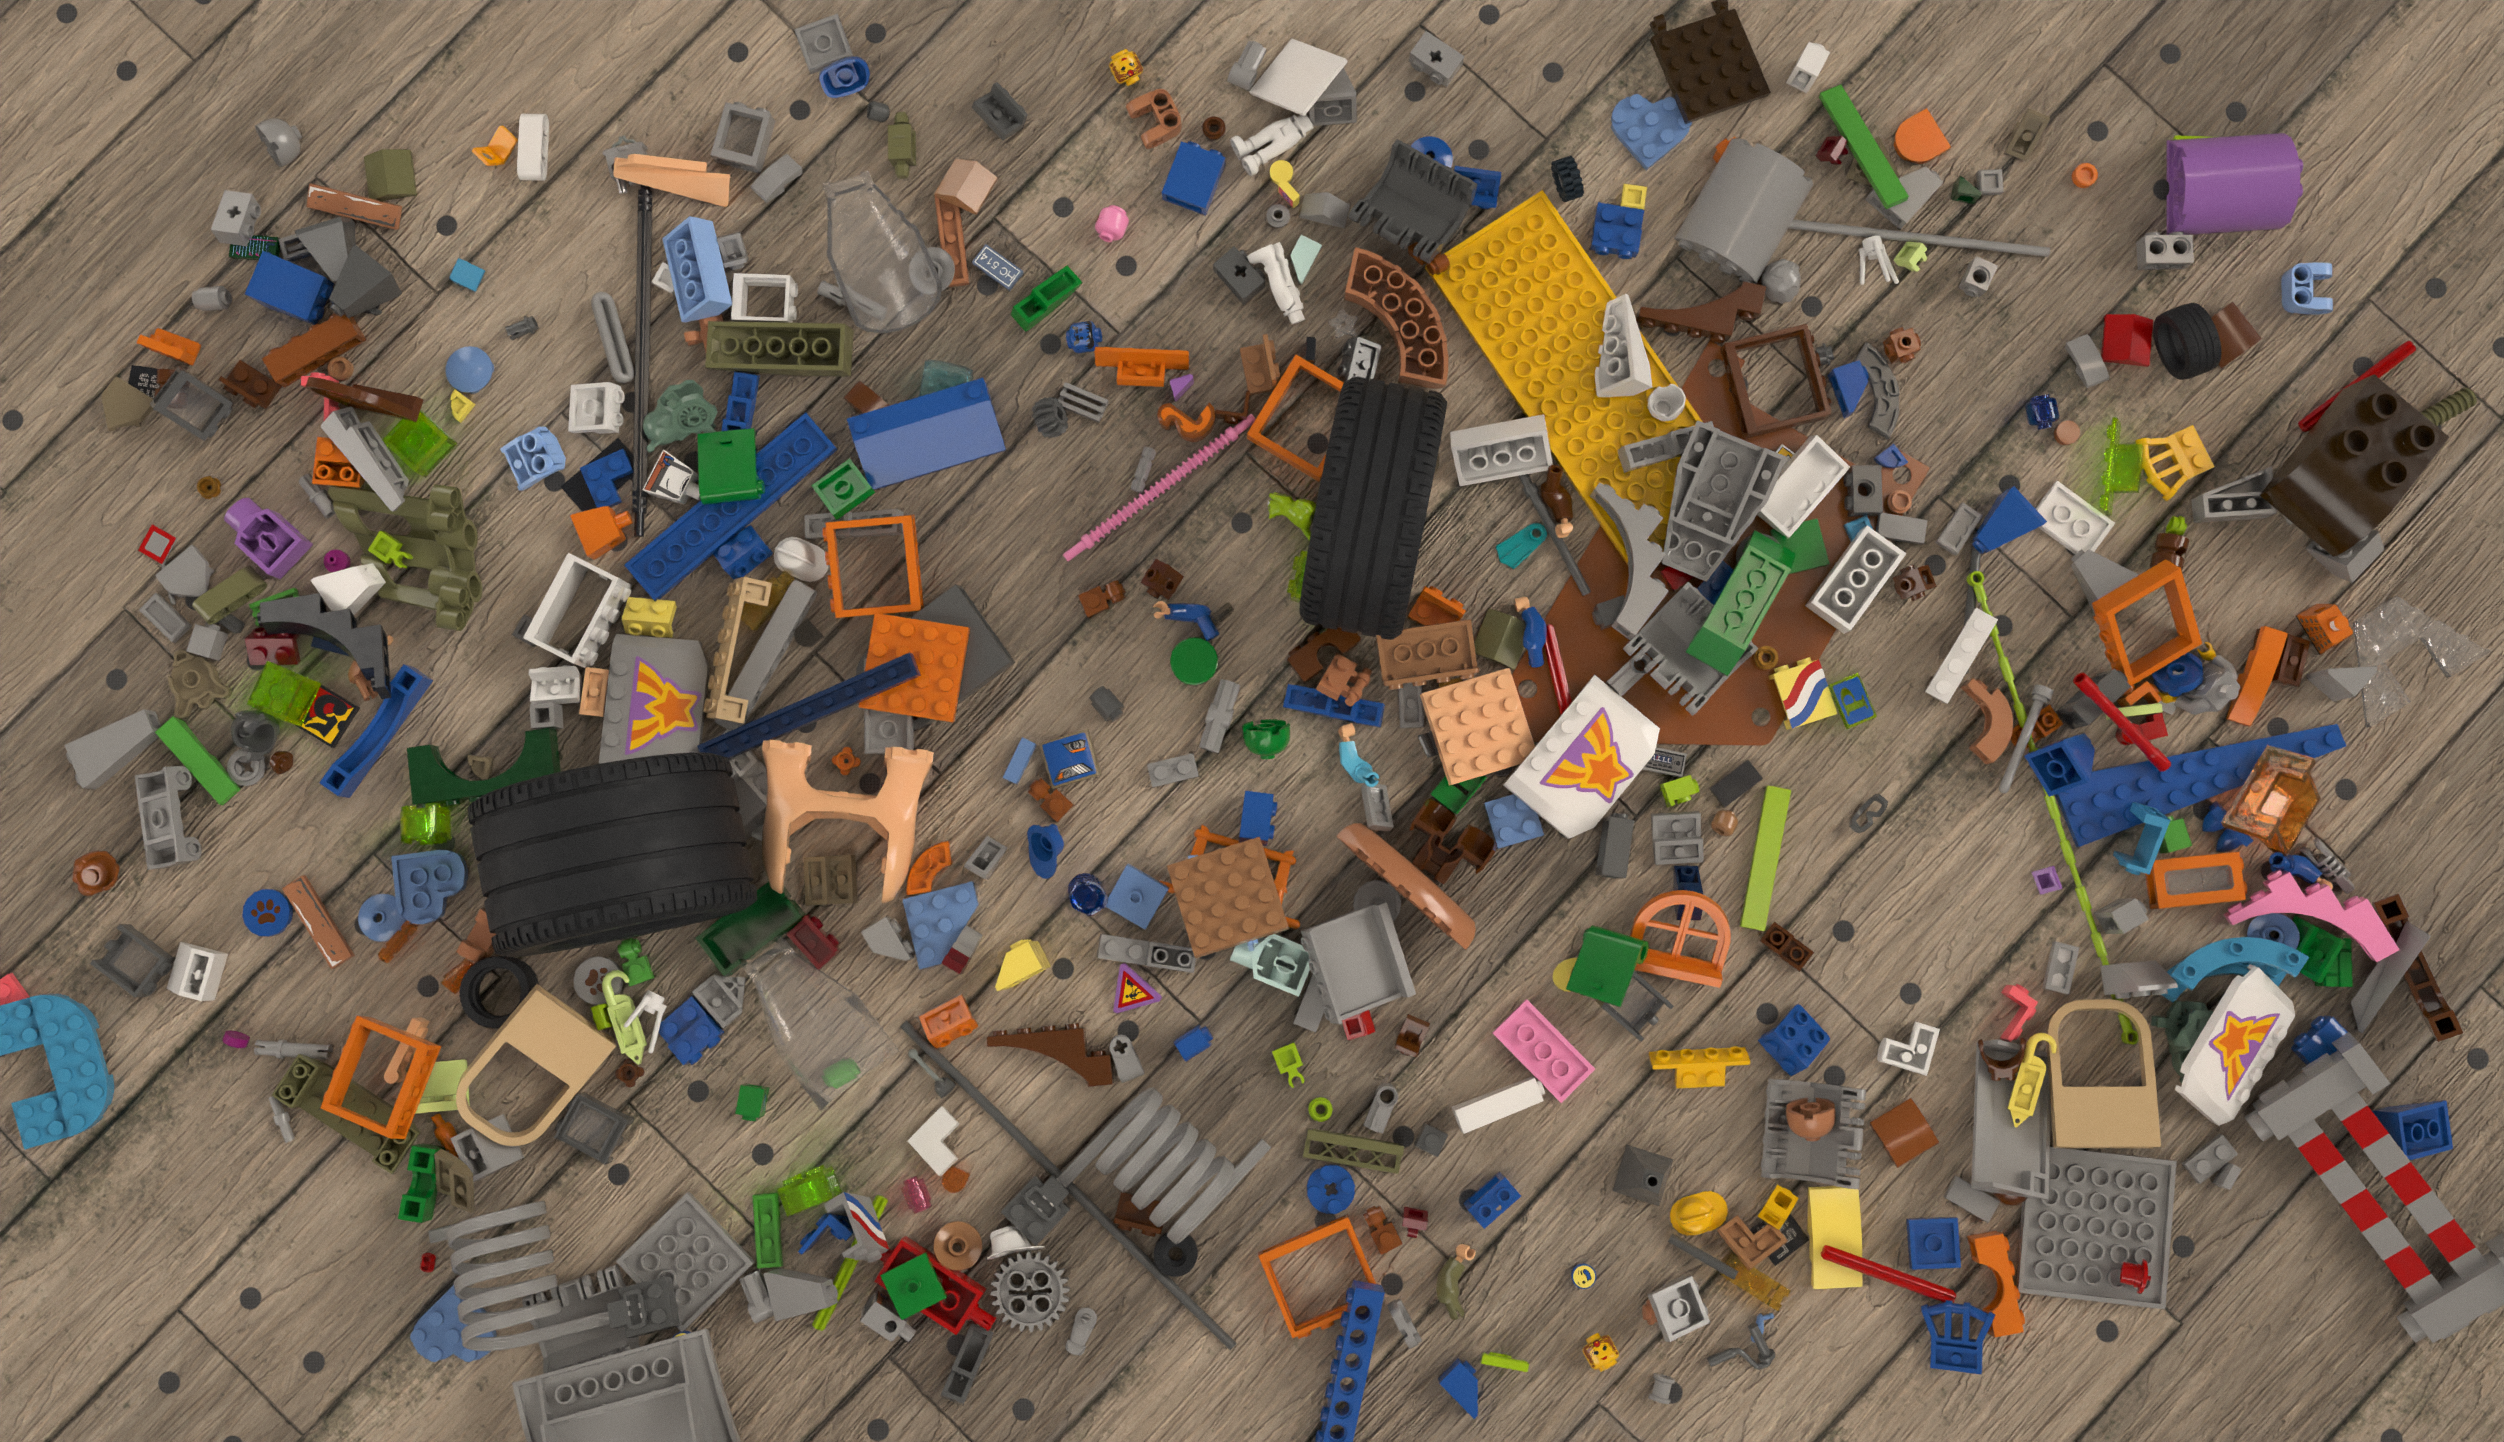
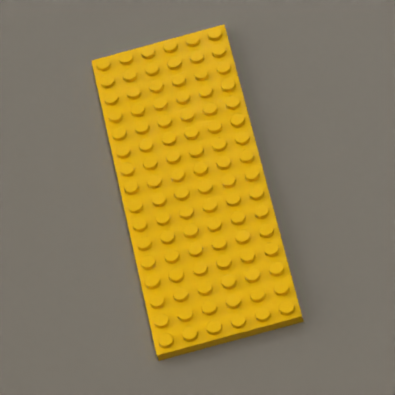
M1541 190L1444 253L1450 262L1446 271L1439 275H1432L1426 266L1425 269L1525 416L1532 417L1544 414L1551 454L1559 466L1563 468L1564 473L1628 565L1625 545L1614 521L1604 508L1590 497L1591 493L1599 483L1607 484L1616 491L1615 494L1619 497L1630 500L1638 511L1643 504L1656 508L1663 519L1647 540L1657 543L1664 551L1677 466L1681 456L1624 473L1617 450L1624 445L1695 426L1697 420L1703 421L1687 398L1682 413L1676 419L1661 421L1652 417L1647 408L1650 394L1658 386L1678 385L1641 332V338L1650 364L1652 388L1634 396H1597L1595 370L1600 365L1601 354L1598 352L1599 346L1603 345L1605 332L1602 328L1607 302L1617 297L1549 198Z

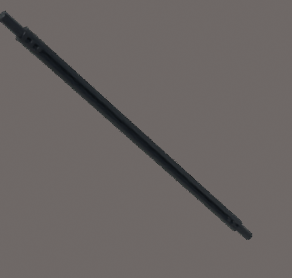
M641 185V189L638 190L632 513L635 514L634 537H644V514H647V492L643 488L647 482L648 451L646 447L648 445V437L643 430V421L649 413L653 192L650 190V187Z

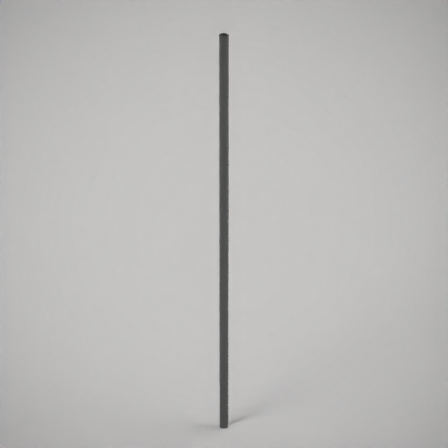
M907 1020L900 1026L1051 1176L1054 1175L1058 1178L1062 1174L1018 1128ZM1073 1182L1068 1185L1067 1189L1070 1191V1194L1229 1350L1236 1345V1342L1168 1275L1161 1272L1156 1264Z

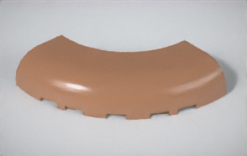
M1355 247L1344 300L1366 308L1376 315L1389 330L1399 355L1400 369L1398 382L1425 388H1444L1448 376L1449 356L1447 339L1434 304L1431 303L1420 284L1402 271L1401 267L1392 264L1378 254Z
M1362 823L1351 824L1339 832L1336 837L1362 862L1385 879L1394 889L1418 908L1437 928L1466 950L1469 947L1476 932L1475 922L1433 881Z

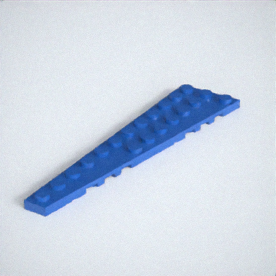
M2338 724L2169 756L2167 758L2171 761V766L2163 772H2160L2150 761L2092 771L2091 780L2088 783L2055 794L2075 846L2080 847L2144 823L2130 811L2133 802L2157 808L2165 815L2346 747V743Z

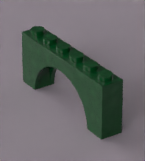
M551 728L525 731L524 747L517 761L504 773L482 781H469L453 773L444 763L439 746L423 745L407 748L412 804L421 806L422 809L437 808L436 804L445 803V806L460 805L461 800L468 799L469 803H472L481 796L499 788L561 772L557 732Z

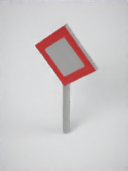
M152 524L138 551L161 563L163 569L166 566L165 561L178 538ZM168 592L171 605H175L174 595Z

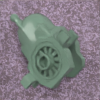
M685 380L681 384L668 386L657 400L656 409L645 416L643 430L651 440V444L646 447L648 452H653L658 445L670 444L676 440L683 441L691 433L700 434L702 431L704 433L717 432L714 430L716 425L713 423L718 412L717 408L703 398V388L694 380Z
M2174 1001L2167 1011L2166 1017H2151V1026L2165 1028L2169 1052L2172 1055V1066L2180 1076L2179 1080L2181 1083L2185 1075L2180 1072L2182 1064L2213 1014V1011L2208 1010L2206 1004L2202 1002Z

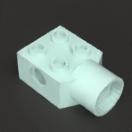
M1276 934L1269 935L1267 938H1259L1258 943H1254V951H1249L1248 942L1235 946L1230 958L1233 962L1253 969L1254 979L1298 997L1310 970L1308 964L1310 958L1303 946Z

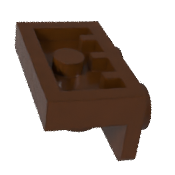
M242 360L238 361L227 379L222 376L219 378V381L225 384L223 389L235 396L240 393L245 397L242 401L255 409L258 405L267 409L282 387Z
M1121 1192L1113 1223L1118 1224V1228L1132 1231V1228L1142 1230L1141 1234L1155 1237L1156 1233L1161 1234L1163 1225L1156 1227L1149 1220L1150 1214L1160 1203V1200L1155 1199L1147 1207L1139 1210L1131 1202L1134 1194Z

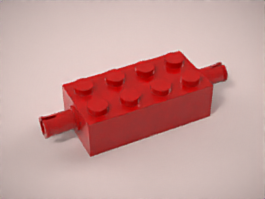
M904 1236L895 1249H889L881 1254L882 1257L879 1260L884 1262V1267L874 1282L886 1289L880 1276L881 1274L925 1252L927 1253L947 1298L920 1312L953 1334L957 1335L965 1322L970 1319L986 1329V1331H989L997 1319L978 1307V1302L987 1288L961 1271H953L945 1267L936 1259L935 1254L909 1237Z

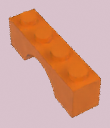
M1998 1231L1967 1236L1972 1260L1988 1266L1995 1275L1997 1282V1291L1994 1299L1982 1309L1986 1313L1990 1311L1995 1314L1987 1333L1993 1337H2001L2024 1332L2023 1324H2025V1317L2018 1306L2017 1300L2020 1299V1294L2013 1282L2012 1275H2015V1270L2007 1254V1251L2010 1250L2007 1237Z

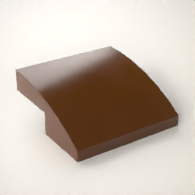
M2231 302L2211 317L2221 342L2222 355L2218 364L2220 368L2229 364L2262 339L2234 302Z
M2260 629L2256 630L2252 650L2255 649ZM2290 634L2287 635L2271 682L2300 687L2310 645L2309 640Z

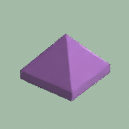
M2054 866L2032 872L2040 895L2062 889Z

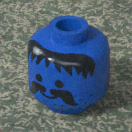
M1092 321L1073 323L1070 329L1066 331L1067 345L1075 353L1092 352L1095 350V347H1098L1099 342H1102L1101 329L1096 328Z

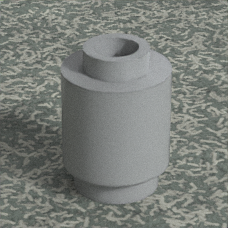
M224 286L203 287L193 291L192 302L198 310L228 309L231 304L232 296Z

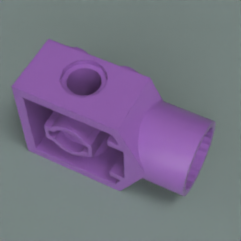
M243 498L237 501L225 514V522L237 532L234 544L268 575L281 579L313 545L280 513L268 508L262 510L250 498Z

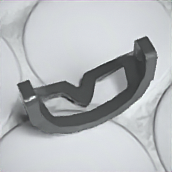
M1879 793L1873 795L1850 819L1849 827L1858 834L1865 832L1873 825V817H1881L1884 813L1888 801ZM1874 801L1882 804L1878 812L1867 811L1868 822L1860 827L1856 820L1864 810Z

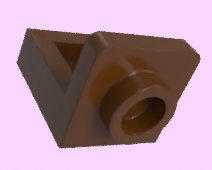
M1407 1014L1394 1048L1406 1056L1417 1057L1430 1023Z

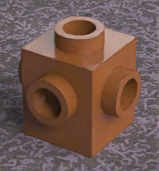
M1903 327L1890 332V336L1883 342L1884 352L1891 364L1901 361V364L1915 359L1914 355L1921 350L1920 338L1917 333H1914L1913 328L1904 330Z

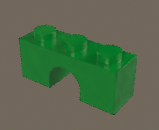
M425 1143L411 1147L407 1170L412 1171V1182L408 1192L402 1195L398 1219L418 1223L432 1220L438 1192L436 1189L434 1154L440 1149L446 1150L445 1147Z

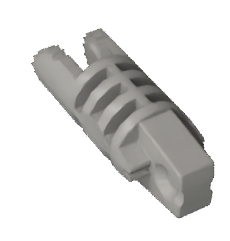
M2318 837L2313 842L2323 853L2316 858L2310 849L2305 846L2300 849L2303 855L2322 872L2325 879L2332 883L2333 887L2339 885L2346 894L2355 889L2354 884L2348 879L2351 873Z

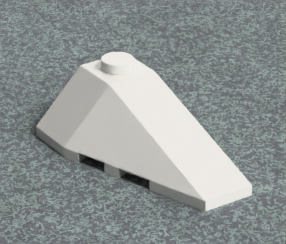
M1624 294L1607 302L1602 328L1605 332L1603 345L1599 346L1598 352L1601 354L1600 365L1595 370L1596 393L1598 397L1634 396L1652 388L1650 364L1629 295Z

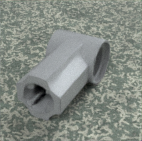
M1248 41L1238 63L1235 62L1232 66L1227 81L1246 91H1250L1255 82L1257 70L1266 54V48L1256 41Z
M1646 654L1640 659L1644 662L1645 666L1651 661L1650 657ZM1633 657L1606 682L1620 696L1624 695L1647 673L1645 670L1638 671L1635 669Z
M1382 1083L1377 1087L1363 1126L1376 1132H1384L1393 1107L1398 1101L1397 1090L1392 1084ZM1388 1089L1393 1092L1391 1100L1383 1101L1380 1098L1383 1090Z
M757 1270L740 1278V1283L749 1302L747 1304L748 1311L753 1322L757 1324L774 1316L767 1286L761 1271Z

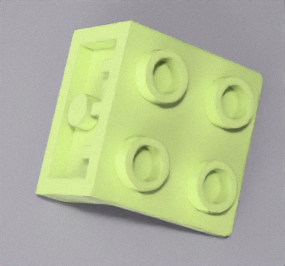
M466 1059L435 1062L416 1113L458 1110L456 1092L459 1080L467 1069ZM468 1087L467 1092H466V1097H467L468 1104H469V1106H470V1103H469V1087Z

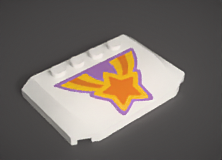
M1594 675L1503 786L1567 839L1594 828L1655 753L1660 728Z
M2251 964L2247 966L2250 971L2245 976L2237 975L2230 983L2184 1060L2180 1070L2181 1073L2185 1074L2181 1087L2176 1085L2175 1088L2183 1098L2210 1122L2218 1126L2234 1120L2243 1103L2249 1099L2250 1091L2262 1077L2263 1069L2268 1061L2274 1057L2275 1049L2280 1041L2285 1038L2287 1029L2295 1017L2293 1002L2259 967Z

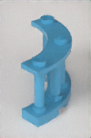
M2239 937L2220 940L2196 950L2183 961L2166 971L2177 982L2178 988L2167 989L2168 994L2161 995L2173 1003L2187 988L2193 990L2199 981L2204 978L2229 974L2245 976L2250 971L2247 968L2250 964L2259 967L2279 986L2287 973L2297 977L2309 957L2285 944L2262 938Z

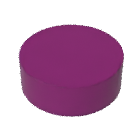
M228 1030L225 1031L222 1041L234 1048H245L250 1037L238 1031Z

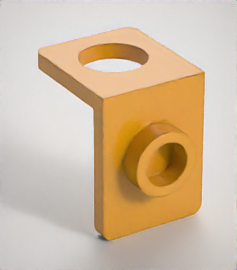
M501 125L496 130L487 147H476L472 149V152L487 166L504 165L518 139ZM482 153L489 155L493 160L486 158Z

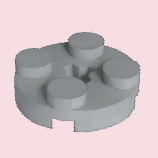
M1401 1299L1388 1303V1309L1399 1331L1404 1336L1409 1349L1419 1345L1418 1343L1422 1342V1339Z

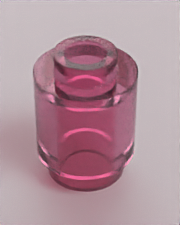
M913 1176L903 1181L905 1186L900 1189L909 1210L912 1209L913 1213L916 1214L932 1206L930 1202L932 1198L923 1178L918 1179L917 1176Z

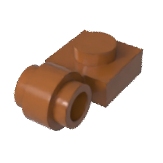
M1418 242L1408 246V254L1419 264L1424 265L1426 262L1420 259V255L1419 257L1412 255ZM1441 252L1435 256L1430 264L1426 263V267L1432 275L1441 274L1450 265L1447 256L1443 253L1441 254Z
M1118 580L1105 585L1107 590L1104 593L1101 587L1098 586L1078 595L1088 618L1110 609L1107 603L1108 600H1111L1114 604L1126 598L1124 595L1126 591L1123 585L1119 584Z
M1042 778L1038 781L1035 780L1029 786L1031 789L1028 793L1037 801L1041 798L1045 799L1040 807L1057 823L1074 806L1057 789L1050 795L1048 790L1051 787Z
M1373 1206L1366 1210L1367 1213L1363 1214L1369 1227H1376V1229L1370 1231V1235L1381 1255L1403 1244L1391 1221L1383 1225V1220L1387 1218L1381 1206Z

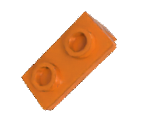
M157 328L154 335H150V338L140 334L137 340V344L151 351L191 366L194 365L201 348V344L160 328Z
M962 994L919 1016L927 1039L935 1048L945 1047L956 1038L969 1035L974 1029L978 1028V1024L972 1017Z

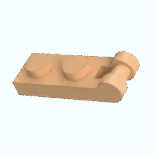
M422 1017L412 1018L406 1032L424 1039L428 1033L427 1026L430 1021ZM400 1042L384 1074V1079L387 1083L392 1084L405 1080L407 1075L406 1068L412 1062L416 1048Z

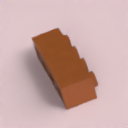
M334 313L329 317V320L322 324L311 326L309 331L303 335L294 336L284 346L270 350L268 355L263 357L262 360L274 381L283 387H287L301 379V376H306L328 363L334 357H338L366 341V338L353 316L347 318L345 315H342L340 317Z

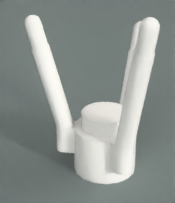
M1872 236L1862 241L1863 248L1858 249L1860 254V284L1864 285L1866 256H1868L1869 260H1879L1886 282H1890V273L1894 283L1898 284L1899 280L1886 253L1885 246L1882 244L1881 236Z
M647 990L640 1004L625 1022L624 1027L627 1028L637 1015L639 1018L644 1010L653 1015L655 1011H658L648 1051L653 1053L662 1016L667 1006L662 1004L665 998Z

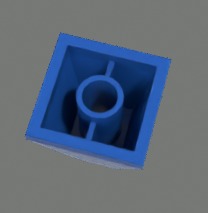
M2013 486L1998 495L1973 537L1974 542L1972 544L1981 554L1987 553L2044 525L2047 521Z
M2083 733L2029 752L2024 757L2050 797L2086 784L2091 780L2095 748L2091 740Z

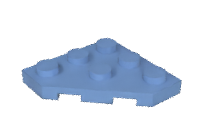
M973 881L902 899L919 969L942 963L976 911L979 903Z

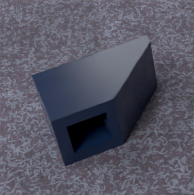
M1674 866V891L1688 890L1703 894L1698 866ZM1684 904L1674 905L1676 920H1681L1685 907ZM1694 906L1691 920H1701L1703 910Z

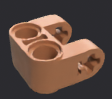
M1156 89L1127 103L1126 109L1131 118H1138L1151 111L1156 118L1158 126L1146 131L1140 137L1146 149L1161 145L1180 134L1182 129L1181 117L1170 94L1165 89ZM1158 100H1165L1167 102L1164 106H1157L1155 104ZM1168 120H1174L1177 122L1176 125L1172 127H1168L1165 125V123Z
M480 908L475 917L476 924L468 938L462 940L456 950L458 954L472 961L488 958L494 952L491 937L496 934L489 931L485 908Z

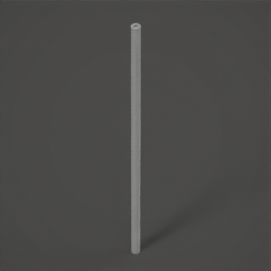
M1794 219L1788 228L1861 237L1881 236V239L2044 257H2049L2050 247Z

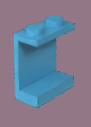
M2133 802L2130 811L2145 823L2144 829L2133 856L2114 851L2113 856L2119 861L2121 866L2126 867L2125 870L2135 875H2140L2141 872L2150 875L2170 819L2157 808Z

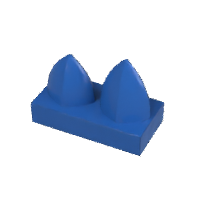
M2217 801L2209 806L2210 811L2204 818L2202 830L2204 832H2215L2225 827L2227 828L2217 842V852L2231 851L2242 844L2247 847L2254 841L2252 836Z

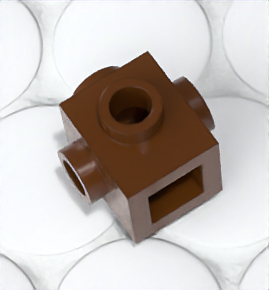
M1155 559L1140 583L1148 588L1146 592L1152 597L1158 599L1161 596L1169 600L1184 576L1170 565Z
M1911 565L1901 569V574L1893 577L1895 590L1900 595L1901 600L1909 597L1912 601L1926 596L1925 591L1937 587L1929 565L1917 568Z

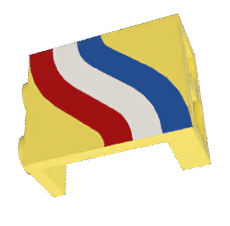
M1810 657L1796 661L1798 666L1789 669L1787 664L1775 668V674L1768 676L1769 680H1775L1788 719L1784 721L1786 730L1837 714L1819 659L1811 661Z

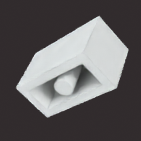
M1808 42L1786 83L1807 93L1818 77L1830 52L1821 44Z

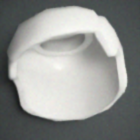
M1670 384L1667 387L1658 386L1648 397L1647 408L1652 417L1661 421H1671L1682 413L1686 396L1683 390L1675 384Z

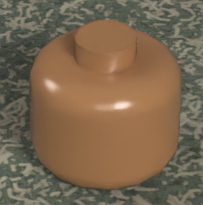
M1730 810L1718 811L1711 822V828L1722 836H1731L1738 825V819Z

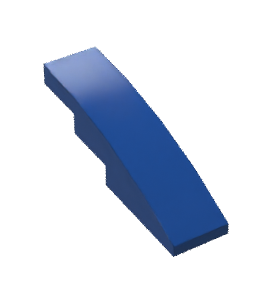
M734 372L732 393L728 397L726 419H723L722 431L751 428L760 375Z
M1288 684L1283 707L1380 728L1385 704L1360 699L1353 706H1348L1345 703L1346 698L1342 695L1336 701L1314 688Z

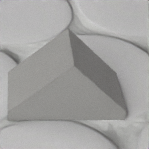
M1329 192L1305 194L1299 218L1345 228L1350 205Z
M986 836L964 867L983 879L989 880L1005 854L1007 847Z

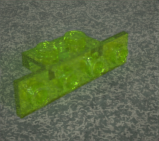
M2112 417V425L2107 427V439H2110L2109 448L2105 449L2104 459L2108 464L2107 471H2103L2102 485H2105V493L2100 496V508L2103 509L2107 516H2112L2114 493H2139L2144 446L2142 444H2119L2121 422L2117 417Z

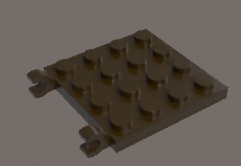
M1715 0L1711 2L1716 15L1669 31L1666 29V20L1663 14L1655 16L1654 21L1650 22V27L1655 34L1651 37L1650 42L1685 124L1767 97L1771 93L1736 10L1728 9V0Z

